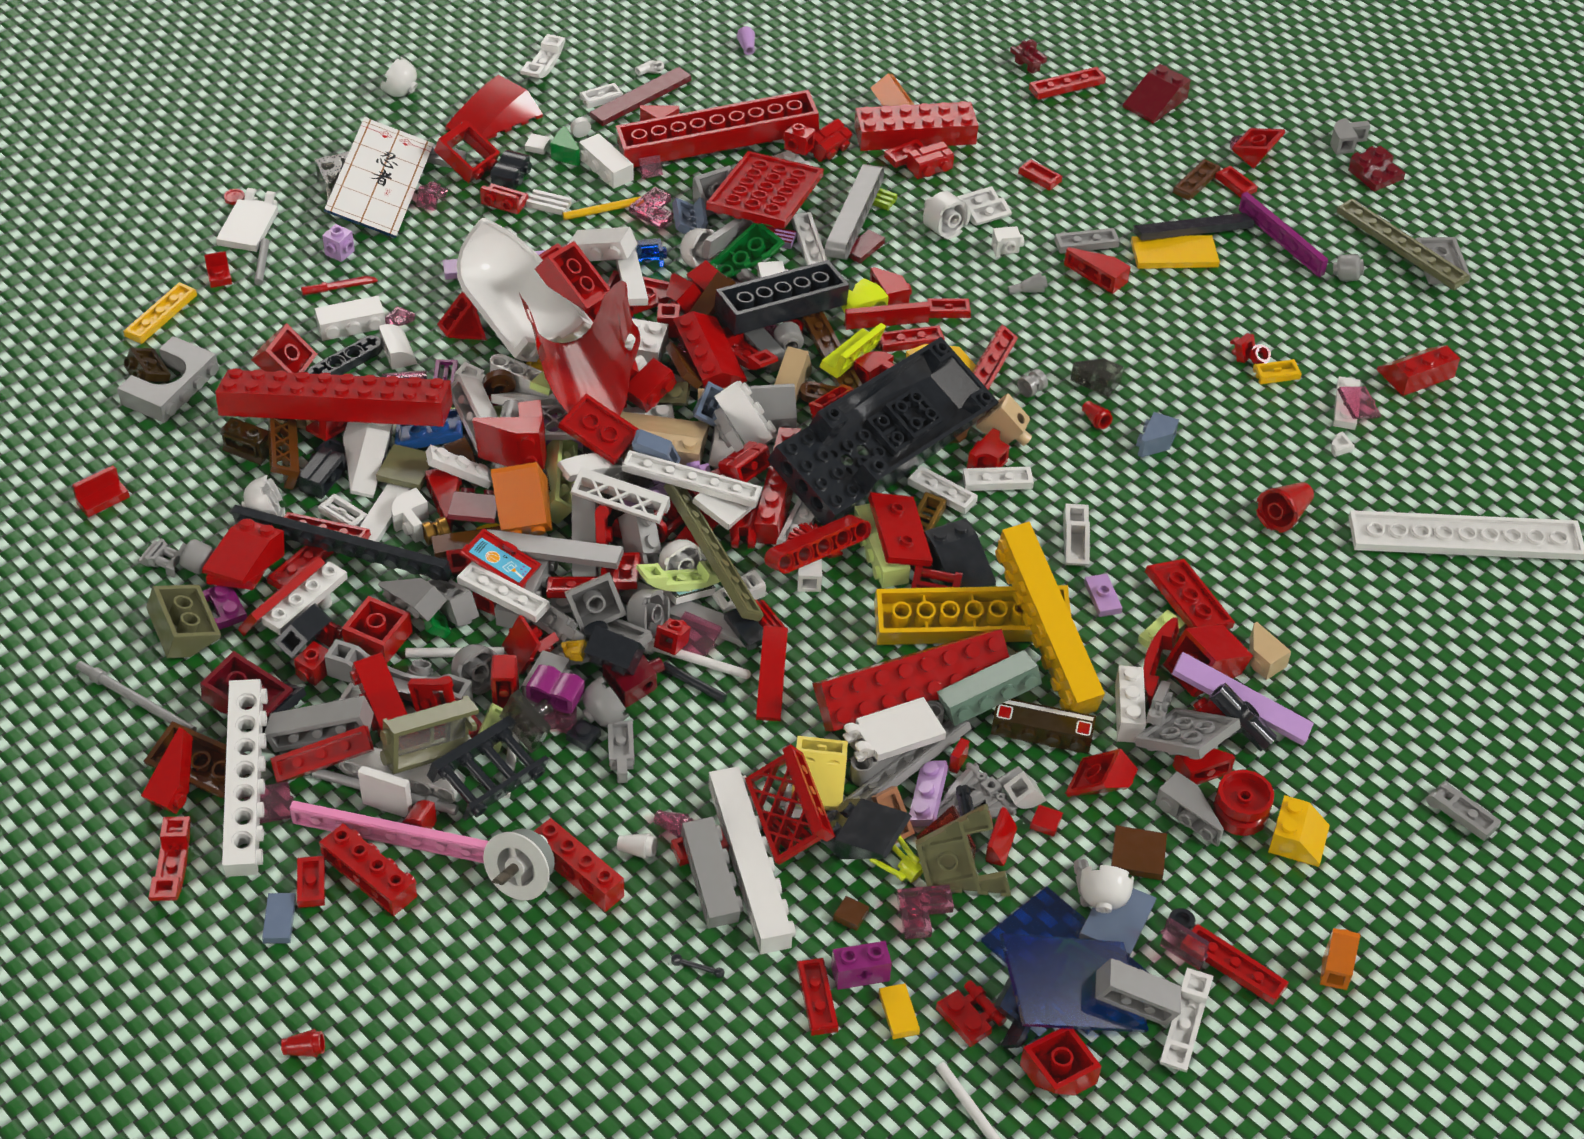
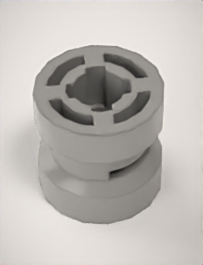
M1034 369L1028 376L1025 375L1019 378L1017 382L1018 389L1023 396L1030 398L1037 391H1042L1048 386V379L1043 371Z

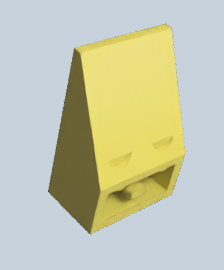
M797 736L796 748L803 752L824 809L828 811L838 810L839 805L843 802L848 741ZM792 785L791 798H792L793 792H794V790H795L794 785Z

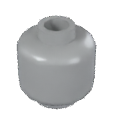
M1358 254L1340 255L1337 262H1333V273L1338 275L1340 281H1357L1361 275H1364V260L1360 259Z
M784 322L774 330L775 341L785 351L787 346L801 349L803 346L804 338L800 327L796 323Z
M196 539L190 540L188 544L183 543L177 553V556L181 557L180 566L193 573L201 574L203 566L213 553V549L211 546Z

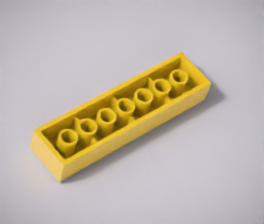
M1030 521L1003 529L1000 540H998L997 549L995 550L996 558L999 563H1003L1005 579L1008 584H1012L1015 591L1013 592L1014 600L1018 606L1021 605L1024 612L1022 614L1023 621L1027 627L1030 626L1033 633V644L1035 648L1040 649L1042 665L1045 670H1049L1051 675V686L1055 692L1058 691L1061 698L1059 701L1061 709L1084 714L1096 712L1105 695L1104 690Z
M1058 585L1071 615L1068 585ZM1012 586L876 589L874 609L877 645L945 644L995 629H1002L1005 642H1033V633L1030 626L1027 627L1023 621L1022 614L1024 612L1021 605L1018 606L1014 600L1013 592L1015 591Z

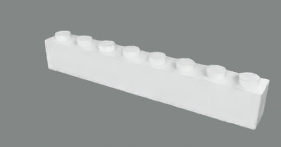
M739 766L709 772V790L721 829L729 844V855L760 954L792 948V937L796 936L793 921H788V904L786 899H781L780 893H782L781 882L773 874L775 872L774 861L772 857L767 855V839L765 836H761V822L759 816H755L753 812L755 805L751 795L748 796L747 793L749 789L745 780L746 775L742 776Z

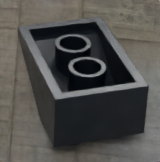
M966 518L924 531L933 559L932 565L935 570L954 574L956 572L963 573L960 587H990L996 585V579L978 535ZM943 581L946 586L953 587V583Z
M862 798L846 799L839 805L838 813L833 821L830 822L835 837L828 842L823 839L820 841L841 860L886 858L912 816L907 812Z

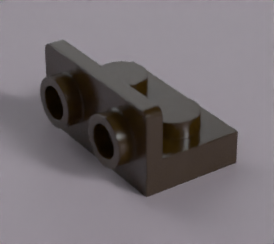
M130 348L128 355L124 359V367L130 376L133 375L147 382H169L171 374L154 348Z

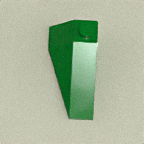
M753 223L709 263L720 273L730 278L740 273L741 269H747L771 257L785 244V241L762 223Z

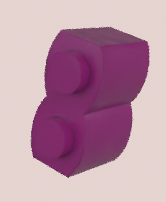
M538 665L526 685V697L529 700L541 705H549L564 713H572L585 692V681L578 675L561 673L557 668L550 665Z

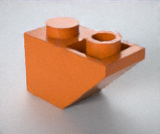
M1333 928L1322 958L1320 985L1343 990L1348 989L1353 975L1360 933Z

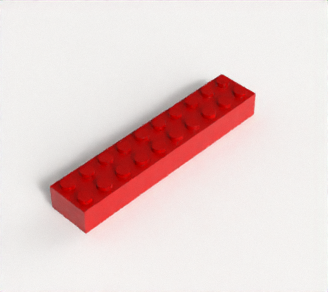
M809 90L617 125V142L620 153L633 163V168L643 165L783 139L784 131L794 123L803 124L806 127L815 129V132L819 130V112Z
M235 368L227 370L215 391L218 415L444 427L453 404L451 380H443L441 378L421 379L419 377L398 378L397 376L376 377L374 375L353 376L352 374L266 372L260 369L245 371Z

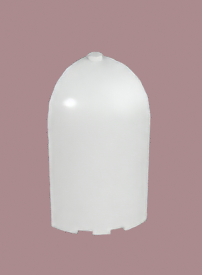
M481 218L469 232L460 248L457 260V279L464 293L513 357L527 362H537L539 359L532 325L527 318L521 297L527 303L539 334L547 340L556 343H567L582 337L591 328L593 321L583 309L545 284L535 270L543 261L539 255L509 230L489 219Z

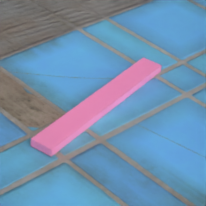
M292 801L289 807L293 824L332 832L344 823L350 829H356L364 839L484 863L483 855L488 843L486 840L298 801Z

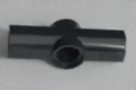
M1226 682L1219 685L1209 696V699L1226 717L1240 719L1241 728L1236 732L1243 733L1260 752L1266 750L1276 740L1277 736L1260 719V715L1253 705L1248 701H1243Z

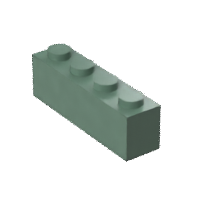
M1023 650L937 691L939 702L944 706L945 715L956 726L1041 685L1042 681L1038 665Z

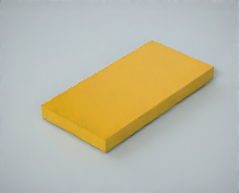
M1212 235L1178 236L1143 241L1137 236L1131 237V246L1137 269L1219 267L1220 261Z

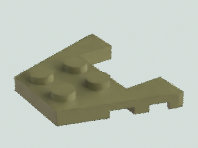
M984 804L916 840V849L928 890L962 893V890L977 891L981 895H988V892L1001 893V896H1011L1006 871L978 875L967 836L968 834L993 830V822L988 804Z

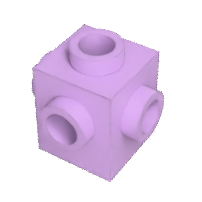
M335 224L322 235L325 255L342 262L355 251L353 233L344 227Z

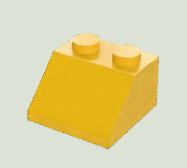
M1284 795L1268 852L1319 867L1330 825L1310 802Z

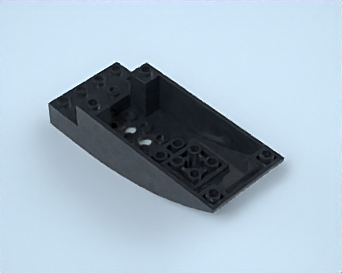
M939 337L818 411L808 427L778 444L767 461L822 526L849 515L854 511L855 506L864 505L869 502L870 492L882 493L957 438L999 402L946 341ZM858 446L865 447L868 455L858 454L856 448ZM848 456L852 460V465H844L841 462V457Z

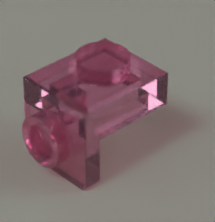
M429 182L426 185L419 186L416 206L432 211L436 210L438 199L446 197L447 188L441 187V184L437 182Z

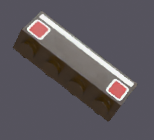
M1010 699L996 706L991 734L1089 754L1096 716Z

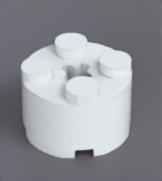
M949 191L939 192L933 197L927 198L924 203V225L946 239H952L960 235L962 232L961 228L964 224L967 225L970 220V207Z

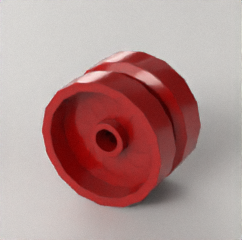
M1242 769L1231 771L1224 775L1219 782L1217 795L1213 803V812L1223 829L1231 834L1240 836L1254 835L1263 830L1268 822L1270 810L1274 802L1272 785L1264 776L1254 771Z

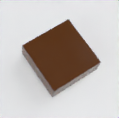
M845 896L834 913L833 920L857 931L869 912V906Z

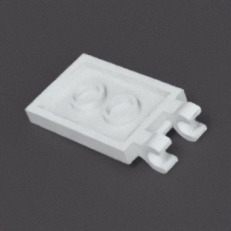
M247 188L245 199L237 200L217 236V245L257 252L260 248L261 239L265 238L278 214L277 200H274L276 192L267 191L265 201H259L258 197H254L256 189Z
M924 697L857 718L856 724L848 723L844 725L847 733L843 734L845 741H848V743L863 738L864 741L855 743L857 751L854 752V756L858 762L873 756L877 761H881L946 738V731Z

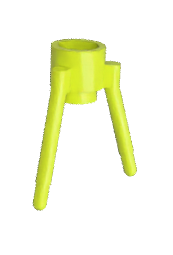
M901 835L897 841L907 853V856L895 844L892 848L902 859L897 866L900 869L899 871L877 859H869L870 862L895 875L902 882L907 879L913 883L923 873L921 863H919L920 859L912 852Z

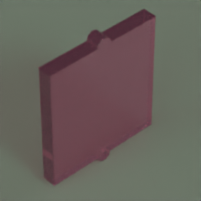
M1366 386L1339 387L1337 389L1344 402V406L1347 407L1353 419L1381 417L1375 405V400L1372 399Z
M685 611L680 620L685 621L688 626H691L689 642L682 650L706 657L710 649L715 647V641L722 631V627ZM669 638L667 642L672 644L673 639Z
M288 781L265 785V794L260 795V802H264L265 810L264 817L260 818V824L291 818L289 807L294 798L290 795ZM244 797V801L250 799V797Z
M1169 917L1165 928L1161 931L1163 936L1160 946L1200 971L1204 960L1208 958L1207 950L1210 942Z

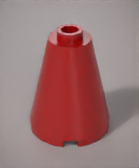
M1305 482L1265 490L1256 501V503L1258 502L1256 513L1260 522L1271 531L1274 529L1279 531V533L1290 530L1312 502L1314 491Z

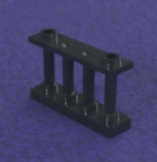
M511 715L431 763L427 777L432 783L441 778L443 780L446 779L468 804L463 815L465 821L473 816H481L488 806L529 780H537L546 771L544 768L549 758L545 755L534 761L512 736L516 721ZM499 742L505 743L526 768L515 774L494 750V745ZM480 754L486 755L507 780L496 786L474 761V758ZM460 766L466 767L487 792L476 798L454 773L455 769Z

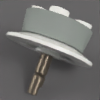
M529 829L502 832L492 837L484 850L483 860L486 872L492 883L501 892L517 900H532L545 891L549 882V876L554 869V855L547 839L543 835Z

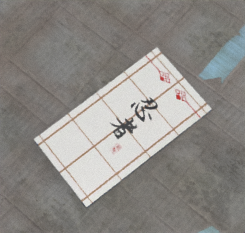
M364 117L324 212L396 238L434 143Z

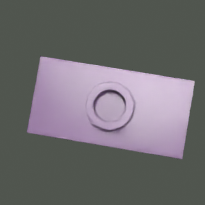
M1108 574L1085 577L1084 584L1098 616L1121 614L1122 606Z

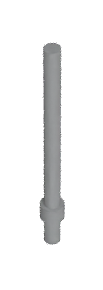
M83 661L77 663L76 669L89 676V680L98 685L103 684L168 723L173 721L194 731L197 730L192 724L107 676V672L98 667L93 668Z
M324 769L312 772V777L360 790L358 778ZM411 793L412 804L420 800H427L435 803L436 812L441 811L456 815L458 812V805L441 801L439 797L432 795L425 797Z

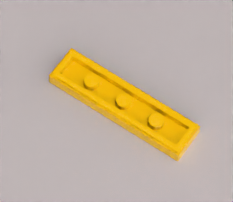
M179 282L123 331L124 336L143 344L197 296L196 289Z

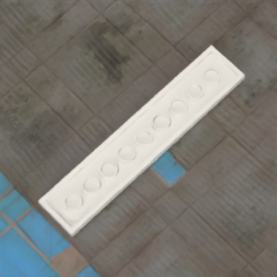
M1350 510L1349 513L1354 550L1584 560V542L1579 523L1576 520Z

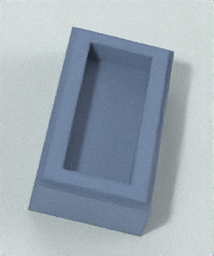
M268 893L262 935L263 944L291 943L296 904L295 893Z

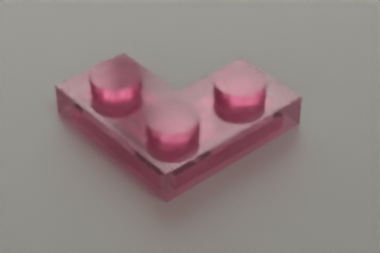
M654 187L629 206V213L662 229L674 219V213L663 208L671 201V195Z
M950 885L897 889V900L905 939L931 937L932 927L929 915L953 913L954 904Z

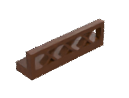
M268 418L270 472L283 474L284 488L293 490L300 473L296 419H278L284 421L281 425L275 420L277 418ZM280 432L281 438L276 433ZM280 446H281V447H282V452L279 451V450L277 449V447H280ZM282 461L283 466L277 465V462Z

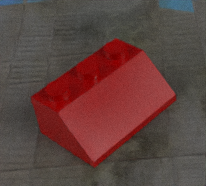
M1447 345L1432 347L1377 367V371L1402 396L1454 378L1460 357Z

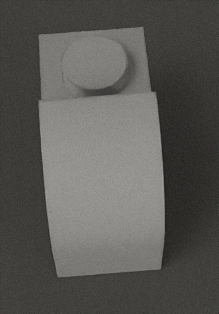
M1347 118L1337 121L1334 125L1330 141L1335 154L1354 153L1357 142L1367 141L1370 123L1368 121L1349 123Z

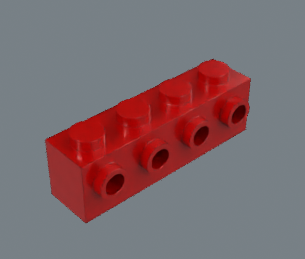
M342 823L319 841L321 855L324 856L325 860L392 916H395L417 898L415 878L410 873H404L400 870L393 859L384 857L373 843L368 844L362 839V836L356 829H350Z

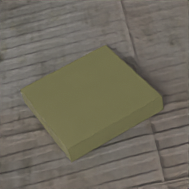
M394 444L378 470L376 479L377 481L410 489L417 488L420 491L426 480L425 471L431 470L433 467L428 465L426 451Z

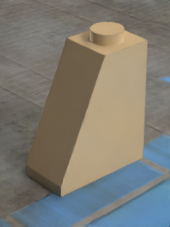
M787 346L774 384H794L796 403L800 397V386L807 382L812 372L809 352Z

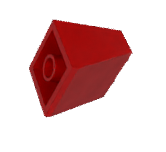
M1223 624L1185 628L1163 666L1172 674L1179 656L1184 652L1233 679L1243 673L1253 655ZM1174 676L1192 697L1205 693Z

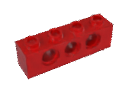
M549 818L534 830V832L543 835L547 839L554 855V870L604 912L608 911L624 897V878L552 818Z

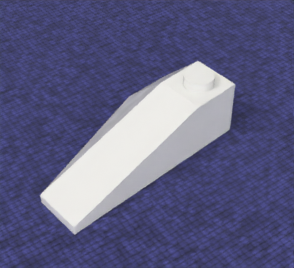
M347 423L343 436V445L345 447V459L347 461L351 494L374 498L378 484L376 474L385 460L392 436L393 424Z

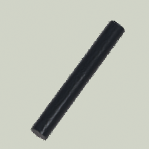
M664 662V672L721 703L725 702L727 694L674 665Z

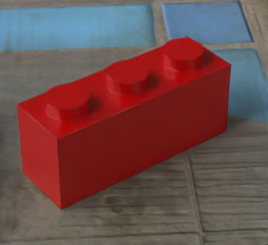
M382 652L353 662L352 671L350 672L352 683L354 686H359L361 691L359 696H365L374 713L371 729L373 731L377 730L380 737V732L383 730V719L387 718L389 720L407 715V712Z

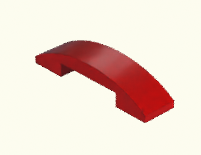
M728 327L722 329L741 366L757 370L778 361V357L767 349L758 351L745 342L743 333L733 335Z
M1176 617L1167 621L1156 633L1145 656L1143 667L1144 688L1149 709L1160 684L1159 676H1155L1163 649L1172 651L1178 637L1179 626L1178 618Z
M190 816L163 817L160 832L161 847L155 877H152L149 901L177 900L180 895L188 858Z

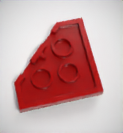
M613 271L607 283L610 289L615 283L620 281L618 271ZM643 276L648 296V305L629 306L633 315L657 307L658 303H668L669 299L666 294L669 282Z

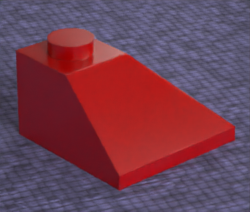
M286 323L260 347L251 360L261 370L266 372L286 371L287 373L305 372L318 354Z
M1122 749L1084 757L1065 794L1067 797L1112 792L1121 789L1125 790L1132 785L1138 769Z

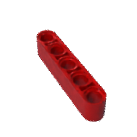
M847 515L770 548L764 557L765 564L784 574L792 572L867 539L871 533V525L864 519Z

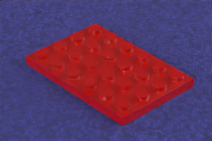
M747 151L708 199L706 210L713 211L716 214L731 215L736 219L751 220L757 224L771 225L774 228H785L823 177L824 169Z

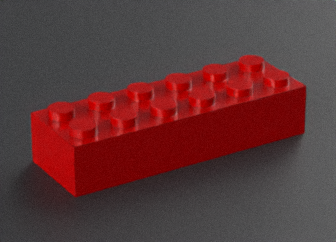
M971 101L916 105L903 104L897 106L884 105L879 107L866 106L855 109L854 128L860 151L887 150L918 139L925 147L939 142H944L947 146L974 145L977 143L978 122Z

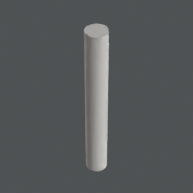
M267 238L261 239L254 280V283L258 286L263 284L269 248V240Z

